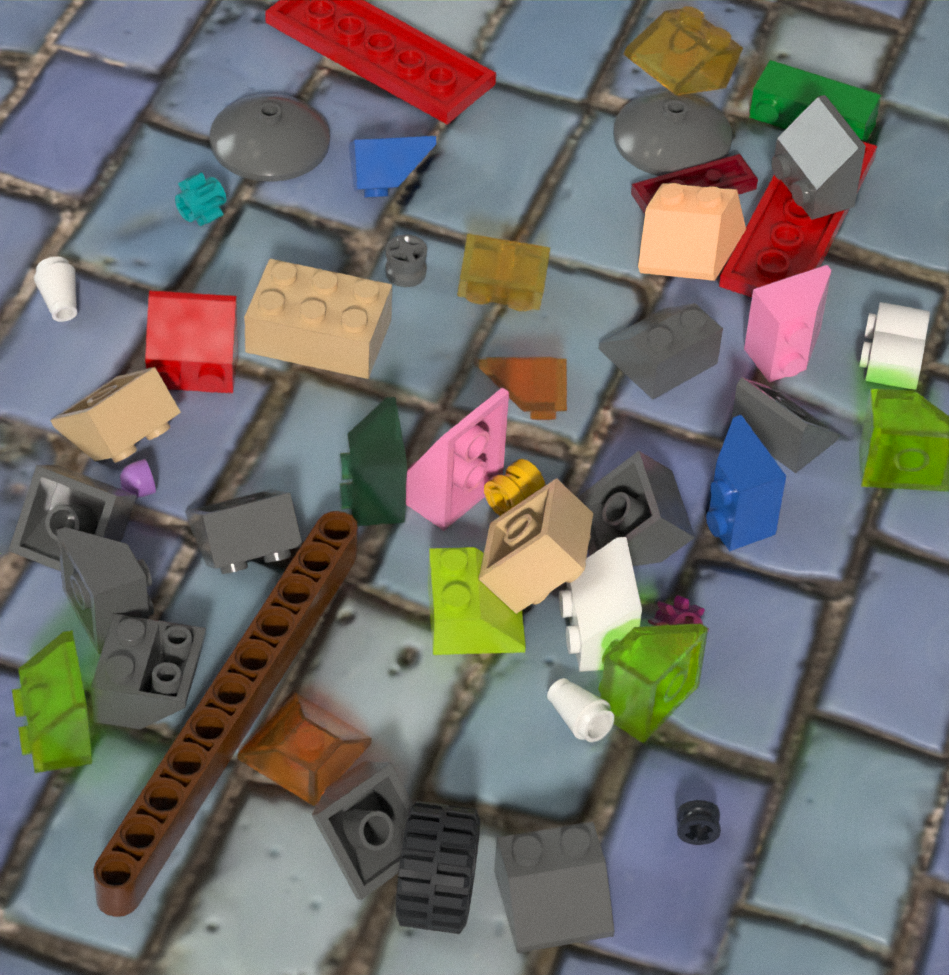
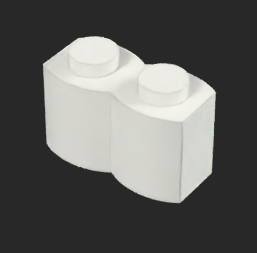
M880 302L878 313H869L864 338L873 340L872 343H863L859 367L867 368L865 381L916 390L922 365L930 311Z

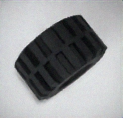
M422 801L415 802L408 814L400 859L396 893V917L399 926L455 934L462 932L468 921L478 854L480 817L477 809Z

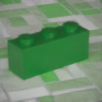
M769 60L753 88L749 118L787 129L817 97L826 95L860 140L867 142L876 125L881 95Z

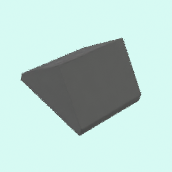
M743 377L737 383L731 422L733 417L742 415L771 456L795 474L833 445L839 438L840 434L775 388Z

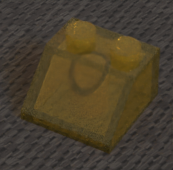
M685 6L682 9L664 11L625 48L623 55L678 96L727 88L743 47L731 39L732 36L728 31L715 27L704 18L703 12L694 7Z

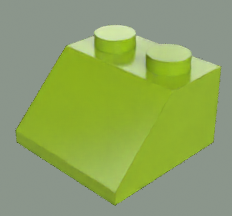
M476 547L429 548L428 596L433 655L525 653L526 645L522 610L516 614L479 580L484 553Z

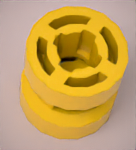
M518 459L508 466L505 475H496L484 485V495L489 506L496 514L501 516L546 486V483L535 465L528 460Z

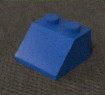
M742 415L733 417L718 456L714 481L711 483L710 508L706 514L709 530L715 537H719L729 552L776 535L786 481V474Z

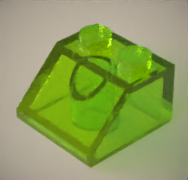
M871 388L859 444L861 487L949 492V416L916 391Z
M700 623L634 627L621 641L615 639L609 644L602 656V663L604 664L603 678L599 684L598 691L601 693L600 698L610 704L611 712L614 714L613 724L644 743L699 687L708 634L706 626Z
M73 630L64 631L18 669L20 688L11 689L15 717L25 716L26 726L18 727L22 756L31 754L34 773L92 764L87 704Z

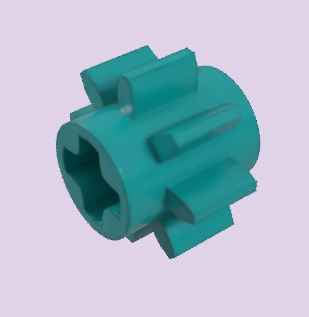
M200 172L178 183L182 192L175 196V204L180 215L186 221L193 222L196 220L198 225L202 226L224 215L219 207L226 203V193L216 178L208 177L205 179L203 173Z

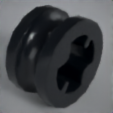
M693 800L682 804L677 809V835L685 843L704 845L714 842L720 837V810L714 803L706 800Z

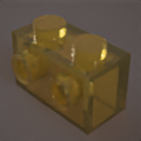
M467 234L457 296L464 297L469 302L475 304H488L489 302L505 304L516 311L540 310L551 247Z

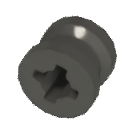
M408 234L392 238L386 246V278L392 284L400 287H414L420 284L427 274L425 262L427 258L426 243L417 236Z

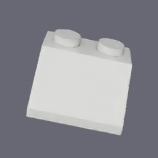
M626 537L614 539L586 558V567L583 573L575 581L567 583L566 590L559 591L561 617H569L570 626L566 627L567 650L569 654L576 653L579 672L633 668L635 666L642 607Z

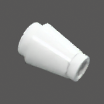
M63 257L44 259L36 267L34 281L52 314V318L58 322L69 321L77 315L75 268Z
M566 678L557 680L550 687L547 694L548 700L553 704L576 738L580 740L586 739L588 742H596L610 731L614 723V714L611 712L610 704L606 700L579 687Z

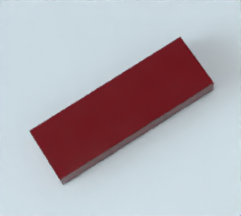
M737 154L633 183L631 195L645 214L648 204L662 183L737 190L739 195L757 190L758 178L743 157Z

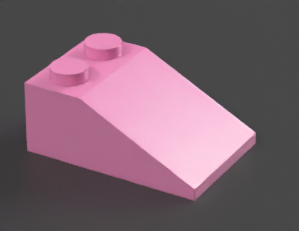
M504 388L498 390L446 432L405 473L404 503L443 531L485 497L484 485L496 475H503L509 392Z

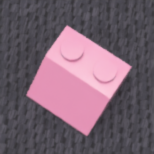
M828 265L753 289L744 350L769 383L785 377L795 376L807 369L821 330L832 271Z

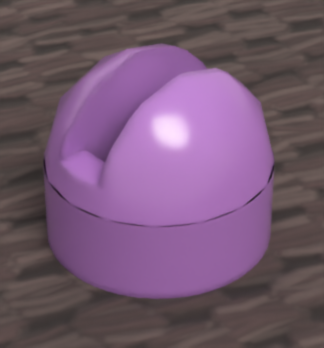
M145 459L133 462L123 469L120 475L121 488L123 490L133 493L137 497H145L156 493L153 476Z

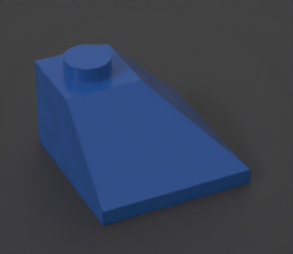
M436 136L360 139L350 142L349 155L354 191L364 190V198L388 197V189L399 187L437 144Z

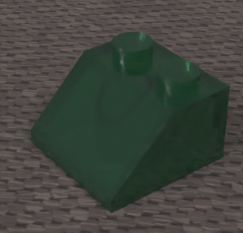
M386 397L347 434V452L339 453L341 480H346L344 483H339L341 510L349 509V514L357 521V527L405 523L407 460L396 397Z

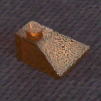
M474 357V367L496 388L507 390L509 392V400L519 410L530 412V419L553 420L556 419V411H567L566 358Z
M295 692L239 751L237 756L238 760L315 806L326 787L339 779L370 746L372 738Z

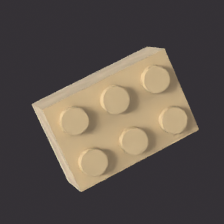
M269 259L244 316L245 352L369 379L391 323L392 284Z

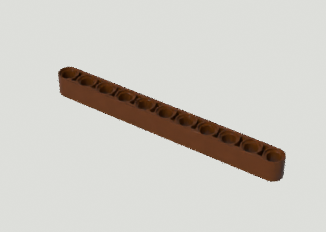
M330 511L319 518L97 859L93 868L96 903L100 911L106 915L113 917L126 916L139 906L353 567L357 558L358 527L357 521L352 515L342 511ZM114 883H122L121 885H112Z

